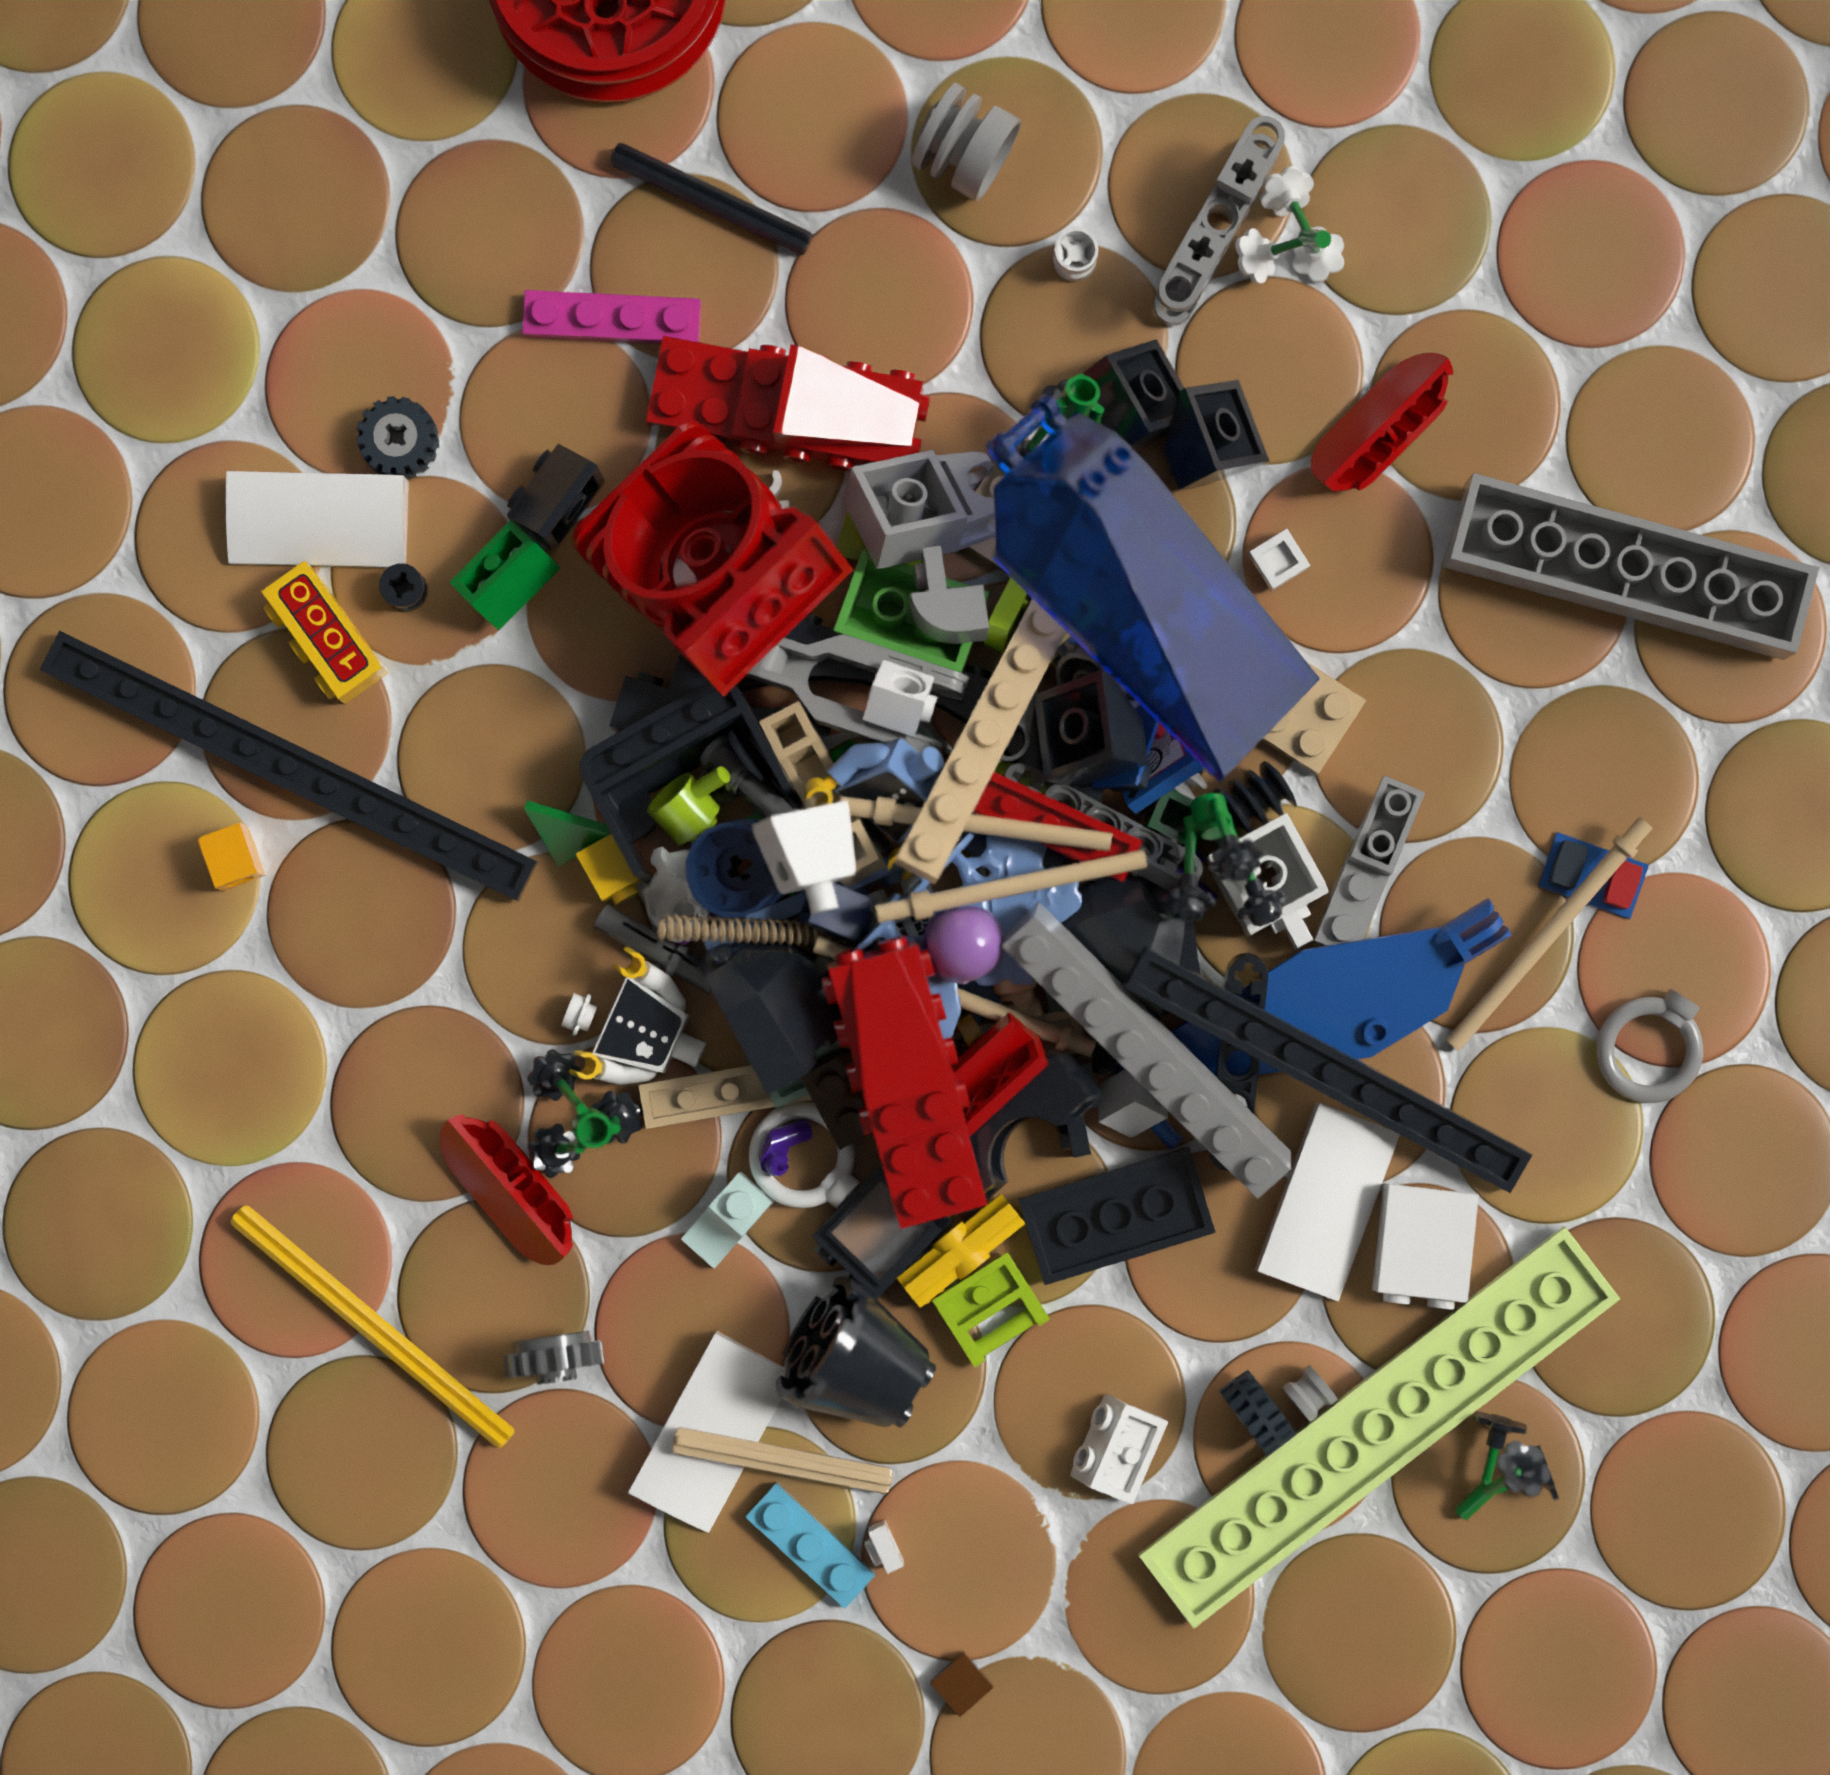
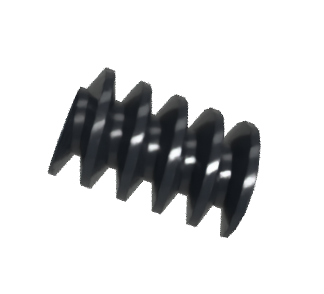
M1264 761L1259 764L1260 777L1250 769L1244 772L1245 786L1237 779H1231L1228 782L1229 794L1220 787L1213 790V793L1224 795L1234 829L1239 825L1247 833H1251L1253 831L1252 817H1256L1264 825L1267 824L1266 809L1271 808L1279 816L1283 815L1282 800L1284 799L1294 807H1297V802L1289 785L1281 773L1270 763ZM1220 838L1211 840L1218 850L1222 848Z

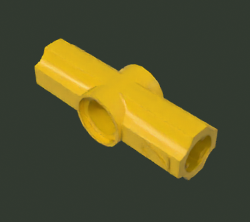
M1002 1194L996 1198L994 1197L987 1203L988 1205L979 1209L965 1223L962 1220L931 1245L933 1249L897 1277L898 1281L920 1308L943 1292L956 1279L960 1281L991 1256L989 1253L1025 1224Z

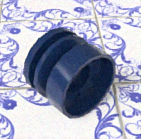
M738 819L725 822L705 830L692 843L686 859V881L692 896L705 910L721 917L741 918L774 905L784 895L778 890L753 833L752 826L761 821L757 819ZM749 858L753 865L748 868V873L740 875L737 868L742 864L741 860Z

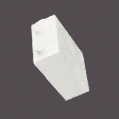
M1383 1183L1372 1290L1383 1293V1301L1410 1304V1296L1428 1298L1427 1306L1443 1309H1454L1455 1301L1468 1303L1479 1195Z

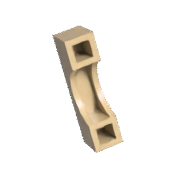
M798 701L763 719L759 723L805 808L810 809L815 807L816 801L825 793L821 791L816 792L806 800L804 794L806 783L812 778H826L829 775L826 770L834 762L809 713ZM836 787L831 791L833 797L832 804L840 802L841 796L835 792ZM850 816L856 870L854 875L840 880L846 887L887 867L862 817Z

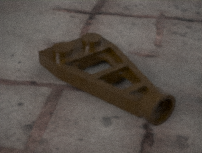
M969 1011L959 1016L954 1033L959 1032L962 1039L955 1041L952 1037L957 1057H961L983 1036ZM841 1048L820 1058L809 1073L800 1077L839 1150L867 1136L864 1134L858 1109L866 1107L865 1100L859 1091L853 1092L846 1065L854 1063L850 1048Z

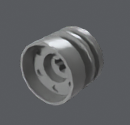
M954 83L941 100L935 103L927 115L918 134V141L912 155L911 165L924 170L935 156L930 175L934 178H939L952 164L956 169L953 174L951 188L974 201H979L994 181L1010 153L1021 128L1022 120L999 106H994L982 120L977 118L982 97L978 94H973L962 107L967 88Z

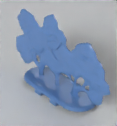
M966 832L958 839L944 866L945 868L952 862L958 867L963 882L962 887L1057 868L1045 869L1042 866L1047 846L1036 841L987 835V848L981 857L965 858L960 852L975 836L976 833ZM984 866L990 871V876L984 878L975 869ZM913 873L918 881L902 897L892 893L882 904L910 898V893L928 890L926 887L931 882ZM1079 882L955 908L975 906L989 911L998 920L1005 938L1006 931L1038 901L1062 923L1079 910L1082 904V894L1078 891ZM894 920L882 923L877 921L852 949L861 948L863 951L877 937H883L885 940L903 935L896 928ZM924 934L914 937L905 936L906 941L915 939L921 945L919 951L923 950ZM1004 950L1000 963L985 976L975 979L979 985L983 986L998 985L1003 979H1008L1012 984L1017 985L1033 984V977L1006 950ZM935 973L934 976L927 977L931 995L936 993L941 995L947 1019L939 1021L944 1039L953 1036L961 1012L960 997L958 996V983L948 982Z

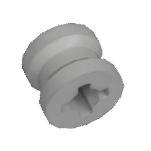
M1310 1365L1302 1370V1377L1296 1382H1288L1282 1387L1287 1396L1310 1423L1318 1417L1319 1409L1324 1405H1333L1338 1400L1332 1390Z

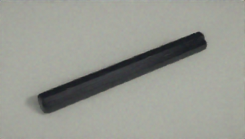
M618 143L611 155L610 161L613 167L796 254L804 255L811 244L812 234L810 231L627 144Z

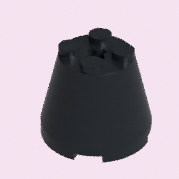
M846 1276L837 1277L832 1285L834 1289L823 1299L815 1296L793 1329L783 1351V1354L788 1357L785 1377L780 1375L776 1380L777 1394L798 1407L880 1427H889L893 1424L901 1428L907 1423L912 1414V1402L920 1387L925 1388L932 1380L936 1365L929 1361L928 1349L864 1286Z

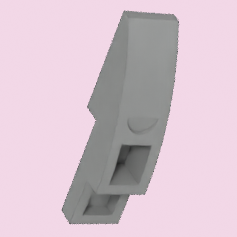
M1385 775L1382 777L1338 874L1312 943L1319 946H1328L1364 940L1388 878L1392 875L1425 792Z

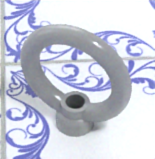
M1669 989L1664 998H1637L1615 1009L1602 1025L1596 1045L1598 1066L1606 1082L1620 1095L1641 1103L1663 1102L1682 1093L1694 1081L1702 1064L1703 1040L1700 1030L1693 1019L1700 1008L1681 994ZM1638 1016H1661L1676 1026L1684 1038L1685 1058L1679 1071L1664 1083L1658 1085L1635 1083L1620 1071L1616 1063L1614 1045L1617 1035L1626 1023Z

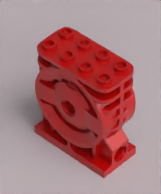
M694 421L684 423L676 428L659 447L644 459L625 480L611 491L576 526L572 536L574 549L593 571L603 578L638 613L664 632L666 638L723 697L853 571L849 563L813 518L808 514H802L796 507L782 509L780 502L767 485L753 471L748 469L737 455L731 450H727L724 444L711 435L703 425Z

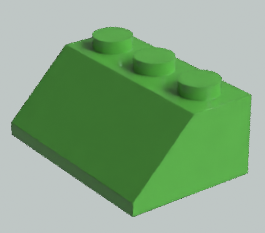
M862 549L833 633L838 635L845 634L962 674L974 642L961 644L939 642L927 636L917 626L909 608L911 593L925 592V590L917 591L914 566L903 563L877 569L869 552ZM945 577L947 589L970 586ZM984 590L985 602L987 605L989 592Z

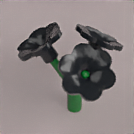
M1475 1411L1474 1420L1484 1424L1489 1429L1486 1445L1490 1447L1480 1484L1455 1506L1456 1513L1462 1519L1468 1520L1496 1494L1510 1491L1511 1493L1521 1492L1526 1497L1531 1498L1540 1494L1542 1486L1550 1493L1553 1501L1558 1500L1559 1497L1540 1445H1528L1525 1447L1519 1441H1512L1505 1446L1504 1453L1497 1458L1499 1449H1504L1507 1434H1526L1527 1425L1501 1415ZM1496 1463L1497 1470L1503 1476L1491 1482Z

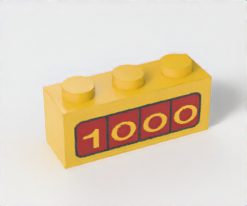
M305 560L261 591L269 602L263 606L265 612L278 628L284 624L294 637V639L288 642L304 664L309 660L314 664L320 673L314 679L328 699L336 696L340 701L347 704L389 674L314 568Z

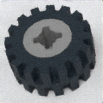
M395 396L387 397V401L381 402L378 400L374 402V407L370 411L368 409L362 414L364 417L363 421L358 422L357 430L359 434L356 436L361 455L373 470L380 475H404L412 479L417 477L416 473L420 471L424 473L429 469L427 465L430 461H435L437 457L436 449L439 448L440 440L438 438L437 426L423 406L406 397L396 399Z
M1248 1369L1219 1390L1227 1404L1267 1456L1296 1435V1432Z

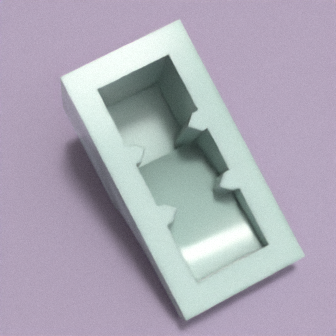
M739 1172L708 1206L706 1211L681 1240L715 1269L770 1207L774 1200L768 1197L745 1174Z

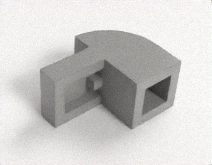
M941 546L923 548L921 563L914 564V574L917 591L925 590V592L911 593L909 608L913 620L921 631L939 642L961 644L985 641L989 631L983 585L947 589Z

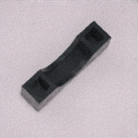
M1049 1053L1045 1055L1048 1065L970 1136L987 1201L1009 1182L1004 1167V1151L1008 1138L1019 1124L1031 1117L1044 1119L1056 1126L1073 1124L1104 1095L1071 1054L1053 1055ZM980 1207L975 1208V1209H971V1210H968V1211H964V1212L976 1211V1210H978Z

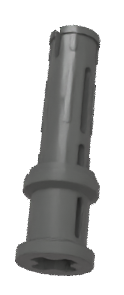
M727 735L718 737L706 747L700 757V763L706 769L712 768L715 770L720 766L726 768L730 774V781L725 784V789L731 794L741 795L764 819L795 812L773 788L759 780L747 768L733 749Z

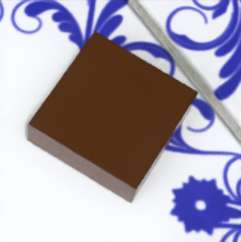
M964 1651L930 1680V1684L959 1717L994 1688L990 1680Z

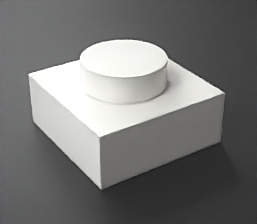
M1285 529L1248 553L1271 591L1311 566L1288 529Z
M884 1519L870 1526L868 1533L871 1539L864 1543L875 1567L883 1563L887 1574L903 1567L904 1559L886 1520Z

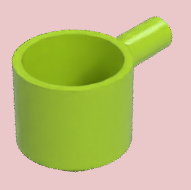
M722 766L698 780L690 773H684L669 782L658 792L648 805L647 813L677 845H682L688 841L693 843L705 830L715 826L717 822L715 816L720 806L709 794L730 781V774Z

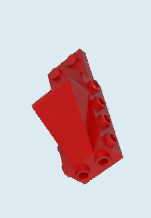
M663 335L646 423L651 426L675 430L684 423L694 421L703 425L714 437L734 441V444L739 445L740 450L757 455H766V451L784 454L783 458L790 461L809 463L810 459L827 462V466L832 469L851 471V467L920 453L922 439L915 438L918 421L926 422L930 396L923 395V381L916 380L914 373L897 369L890 370V375L872 372L873 367L871 365L856 361H848L846 366H841L830 361L826 356L815 354L796 345L790 344L789 355H786L785 349L773 345H760V350L749 348L748 351H742Z
M900 936L880 942V949L862 954L861 948L836 954V961L827 963L830 976L822 978L828 1003L838 1002L842 1020L835 1021L834 1025L840 1047L850 1046L854 1063L846 1065L853 1092L862 1090L866 1107L858 1109L865 1135L874 1133L900 1229L988 1204L963 1113V1108L970 1107L967 1090L963 1080L956 1081L955 1074L951 1068L952 1064L959 1063L952 1037L943 1039L939 1021L947 1019L940 993L931 995L927 977L935 975L928 949L919 951L915 939L906 941L905 936Z

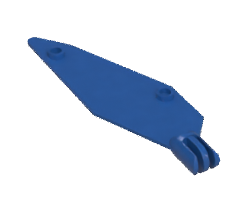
M1486 898L1441 927L1304 949L1268 971L1265 1010L1356 1059L1369 1058L1448 1011L1464 965L1511 937V932L1507 926L1503 925V919L1499 913L1493 911L1494 905L1490 898ZM1249 983L1242 987V995L1237 994L1240 997L1244 996L1255 1001L1258 999V994L1250 996L1248 992ZM1188 1021L1170 1031L1215 1076L1219 1038ZM1240 1050L1230 1053L1225 1061L1226 1069L1235 1074L1243 1073L1249 1068L1250 1056ZM1260 1060L1258 1075L1281 1072ZM1120 1063L1116 1066L1118 1073L1125 1069Z

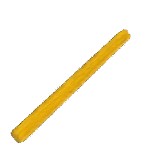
M242 1206L233 1215L230 1223L234 1228L496 1448H502L510 1440L515 1432L511 1425L250 1206Z

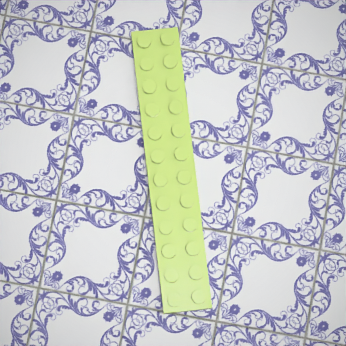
M1561 1227L1470 1297L1468 1303H1462L1344 1394L1333 1405H1330L1318 1414V1417L1311 1423L1308 1422L1296 1431V1435L1269 1456L1265 1455L1138 1553L1139 1557L1191 1626L1196 1628L1618 1302L1620 1297L1567 1228Z

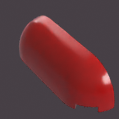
M1422 353L1409 357L1390 369L1317 444L1311 457V470L1314 476L1323 485L1335 492L1353 488L1360 491L1372 484L1446 407L1448 400L1444 396L1448 386L1449 375H1453V367L1449 358L1439 353Z
M465 1114L456 1115L447 1120L440 1130L439 1143L443 1158L454 1176L520 1253L533 1262L542 1265H554L560 1262L573 1247L570 1223L573 1219V1214L567 1203L542 1173L533 1169L531 1160L495 1121L489 1119L486 1123L476 1118L465 1117Z

